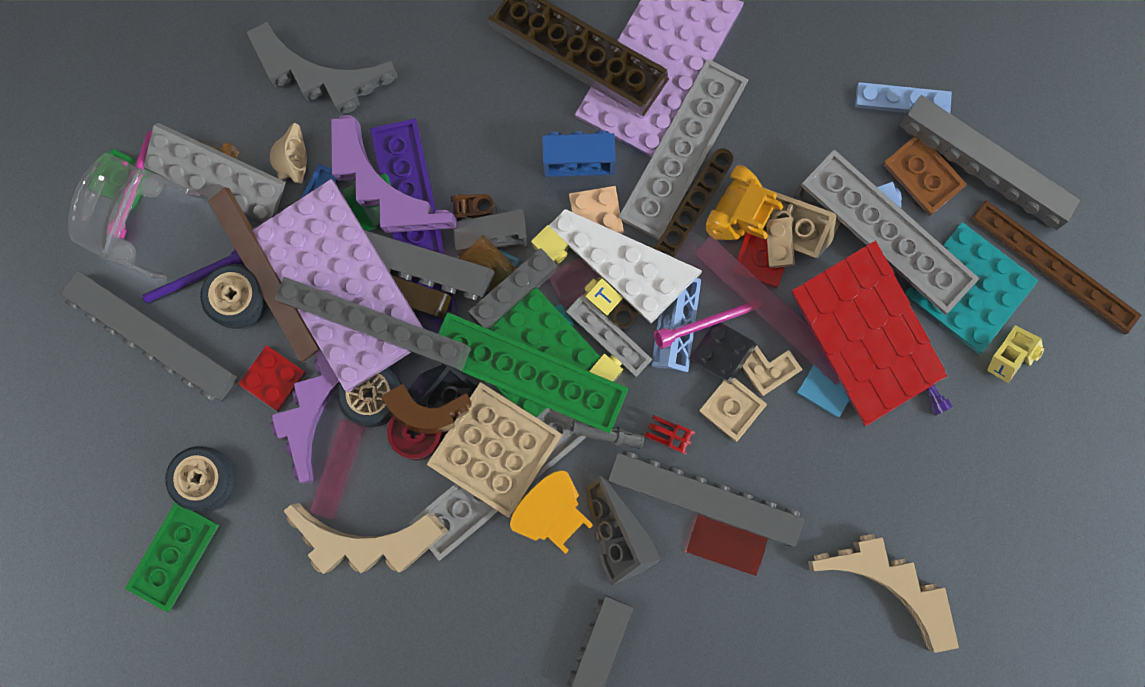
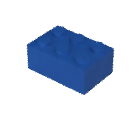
M582 131L572 132L571 135H562L559 132H551L543 136L545 177L615 175V133L597 131L595 134H586Z

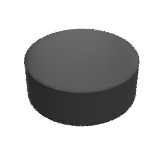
M801 185L794 192V199L810 205H814L817 201Z

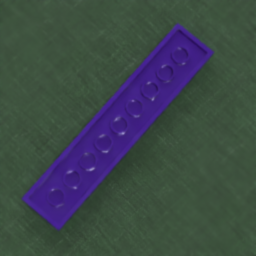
M416 118L370 128L380 175L387 174L391 186L403 194L427 201L432 207V214H435L436 207ZM440 229L392 232L394 240L446 255ZM412 277L410 282L450 295L451 300L445 317L447 312L459 317L454 294L441 290L442 286L435 283L433 287L420 284V279ZM412 310L423 329L439 333L444 319H438Z

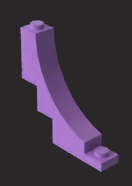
M343 115L339 119H331L332 175L338 181L356 180V201L362 207L380 206V227L386 233L456 228V218L452 213H449L447 210H437L435 214H432V207L427 201L403 194L386 183L376 173L365 152L361 125L355 117Z

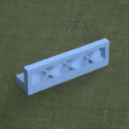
M696 278L692 282L690 294L685 289L659 315L657 330L664 327L673 330L696 321L701 279ZM685 305L688 308V316L686 318L683 314V307ZM694 332L685 335L683 341L680 337L675 339L671 346L660 349L655 341L651 367L670 368L681 372H688ZM678 352L682 356L681 365L675 364Z

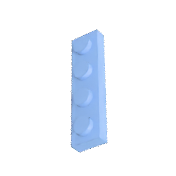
M859 82L856 89L855 108L907 113L919 96L923 95L950 113L952 92Z

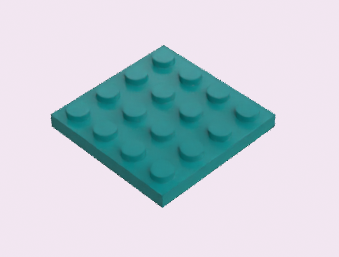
M961 222L943 244V247L972 271L979 280L946 315L912 285L907 289L905 295L909 301L977 354H981L1039 280L965 223Z

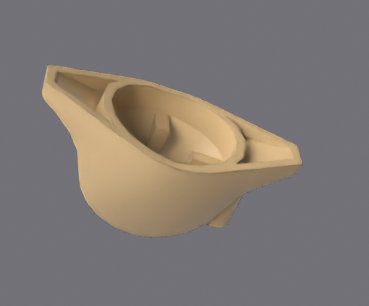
M293 123L287 132L272 146L270 163L274 170L278 171L277 175L280 180L291 178L295 183L302 184L307 167V154L300 126Z

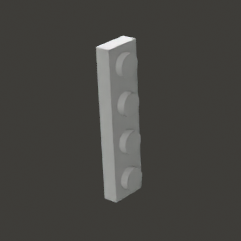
M583 294L566 311L608 353L616 357L622 363V366L635 378L653 360Z

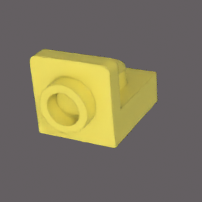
M1016 325L1005 339L1028 352L1025 357V364L1029 366L1034 360L1038 361L1043 354L1042 339Z

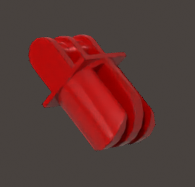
M653 414L652 420L673 429V431L650 423L648 426L650 430L668 437L669 440L646 432L644 437L686 455L687 451L685 449L687 445L691 444L689 440L691 435H695V432ZM678 429L685 432L683 438L676 435ZM674 439L680 441L679 447L671 445Z

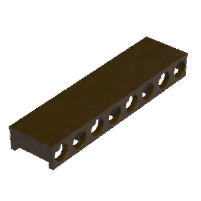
M503 0L493 16L490 15L488 17L490 28L642 117L646 115L669 81L668 71L663 66L547 0Z

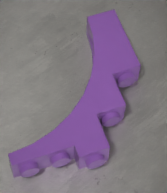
M322 351L316 352L317 360H314L317 373H321L322 376L294 383L295 391H292L296 405L299 404L300 407L272 415L273 422L270 423L274 436L281 440L288 439L289 442L286 443V449L289 456H293L295 464L292 466L293 475L296 480L299 479V483L303 484L314 481L311 453L315 428L324 407L337 391L340 382Z

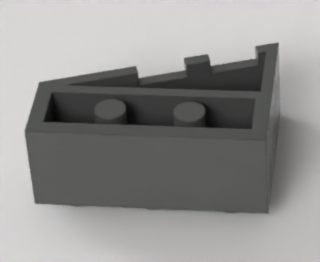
M523 209L474 219L462 218L456 222V228H454L455 246L458 256L528 248Z

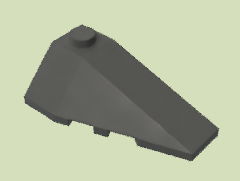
M599 476L586 487L591 516L596 519L598 532L595 533L596 541L600 540L603 555H599L600 561L610 585H616L638 575L659 562L661 559L650 536L606 478Z

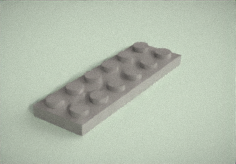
M160 123L153 126L144 163L145 168L209 198H212L224 187L230 188L243 213L262 223L276 215L286 182Z

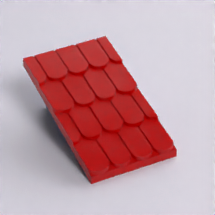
M876 240L791 292L864 427L947 377L945 368L930 344L931 341L912 310L909 300L894 276L895 273Z

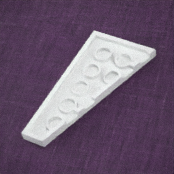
M566 209L549 225L579 257L650 323L702 273V270Z

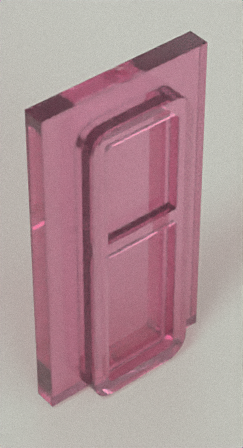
M579 258L558 268L557 272L549 280L563 308L572 305L582 294H585L586 290L584 288L593 278L597 280L602 277L582 258Z

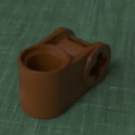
M459 194L450 197L453 203V215L456 218V222L462 218L474 219L496 214V205L488 194ZM483 203L491 204L487 211H480V205Z

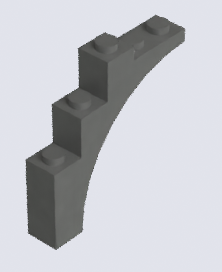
M268 22L247 31L249 39L274 87L285 86L295 78L307 101L311 99L316 100L328 91L339 114L350 113L357 106L361 105L357 96L367 95L374 88L380 85H388L398 77L391 61L358 70H337L316 65L289 50L275 35Z

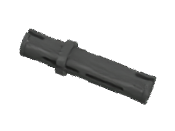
M573 419L570 428V434L608 441L615 446L627 445L641 449L644 443L643 433L624 430L623 427L612 428L609 434Z

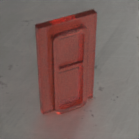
M698 515L686 552L757 576L768 538Z

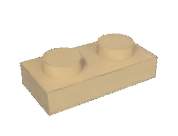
M791 218L767 220L769 267L772 269L795 266Z

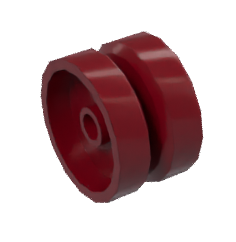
M393 417L389 420L387 427L388 442L392 449L400 456L414 461L427 460L432 457L444 439V432L435 434L420 433V435H416V438H414V431L402 426Z

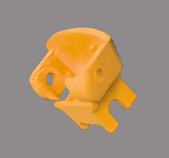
M737 165L730 175V178L735 180L728 186L715 210H712L707 218L706 231L713 241L737 240L745 232L766 240L768 235L763 228L773 209L782 210L783 205L780 201L776 200L777 194L764 189L758 178L747 167Z
M562 470L554 472L541 480L517 506L510 522L512 531L534 541H537L539 538L545 540L549 537L565 554L569 549L563 543L582 523L588 528H591L593 524L575 508L578 505L576 499L579 497V494L568 472Z

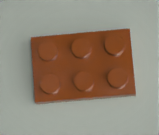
M915 136L882 164L929 216L967 185L935 149L928 147Z

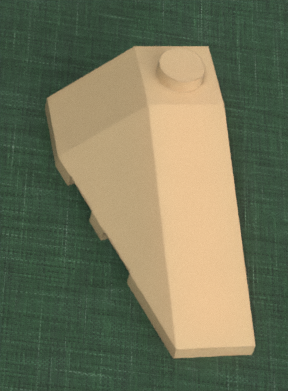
M775 192L777 194L776 200L782 203L783 208L782 210L774 208L768 220L790 217L792 221L794 250L818 259L832 243L841 223L837 219V214Z

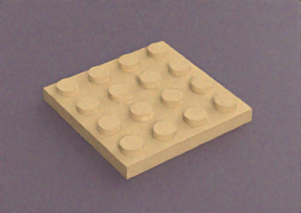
M480 382L470 397L471 408H469V412L455 420V428L448 431L427 465L510 518L563 434Z

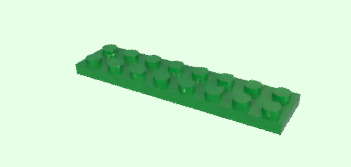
M447 312L438 334L466 344L471 348L461 372L599 430L611 433L629 388Z

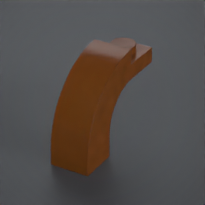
M404 384L381 396L387 410L398 423L412 431L425 434L441 433L455 428V422L452 418L454 416L460 418L469 412V408H471V400L467 393L439 408L422 407L411 398Z

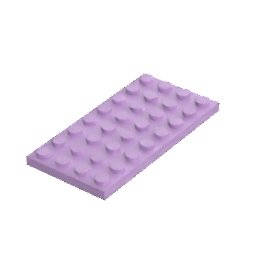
M641 0L618 41L666 68L669 81L644 117L591 87L578 108L575 118L599 131L615 133L616 140L652 158L706 60L710 59L713 61L743 8L744 2L740 0Z
M332 179L252 230L281 282L283 277H287L423 328ZM298 310L344 390L348 393L411 353Z

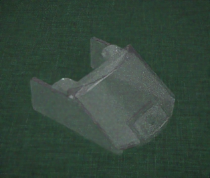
M105 152L87 169L74 192L68 221L70 240L103 259L111 260L147 277L166 280L167 275L135 262L137 255L135 246L119 238L137 193L148 198H157L163 193L166 185L200 197L201 193Z

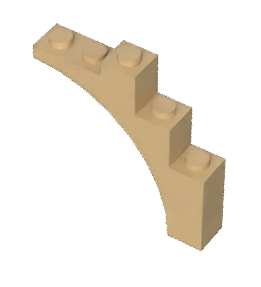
M300 503L291 504L284 510L290 525L298 528L303 534L302 538L305 543L315 548L308 556L312 560L311 565L313 568L323 574L332 571L346 557L349 559L348 563L353 570L363 573L373 567L384 556L387 558L385 560L387 565L393 571L397 570L400 573L406 570L448 532L433 512L426 514L413 525L396 533L383 536H359L344 533L325 525L313 517Z
M875 534L860 536V541L854 542L856 552H853V548L838 550L839 555L829 557L828 553L814 555L815 560L808 561L810 571H849L868 577L884 586L899 598L913 615L923 634L928 651L936 653L959 648L946 589L944 587H937L936 583L922 585V590H920L914 562H906L905 558L892 560L889 566L883 537L875 538Z

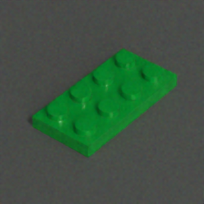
M175 502L125 589L166 613L170 612L220 525L196 511L179 506Z

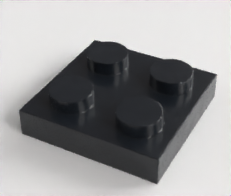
M718 323L711 326L689 359L694 364L730 384L757 344L725 324Z

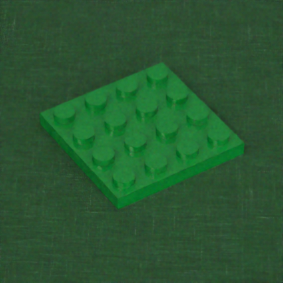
M537 287L489 329L587 371L601 358ZM497 387L509 401L534 417H538L547 408Z

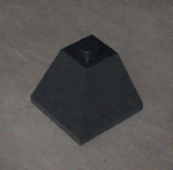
M441 364L421 373L407 391L412 398L424 407L439 408L466 393L470 398L477 386L458 370Z

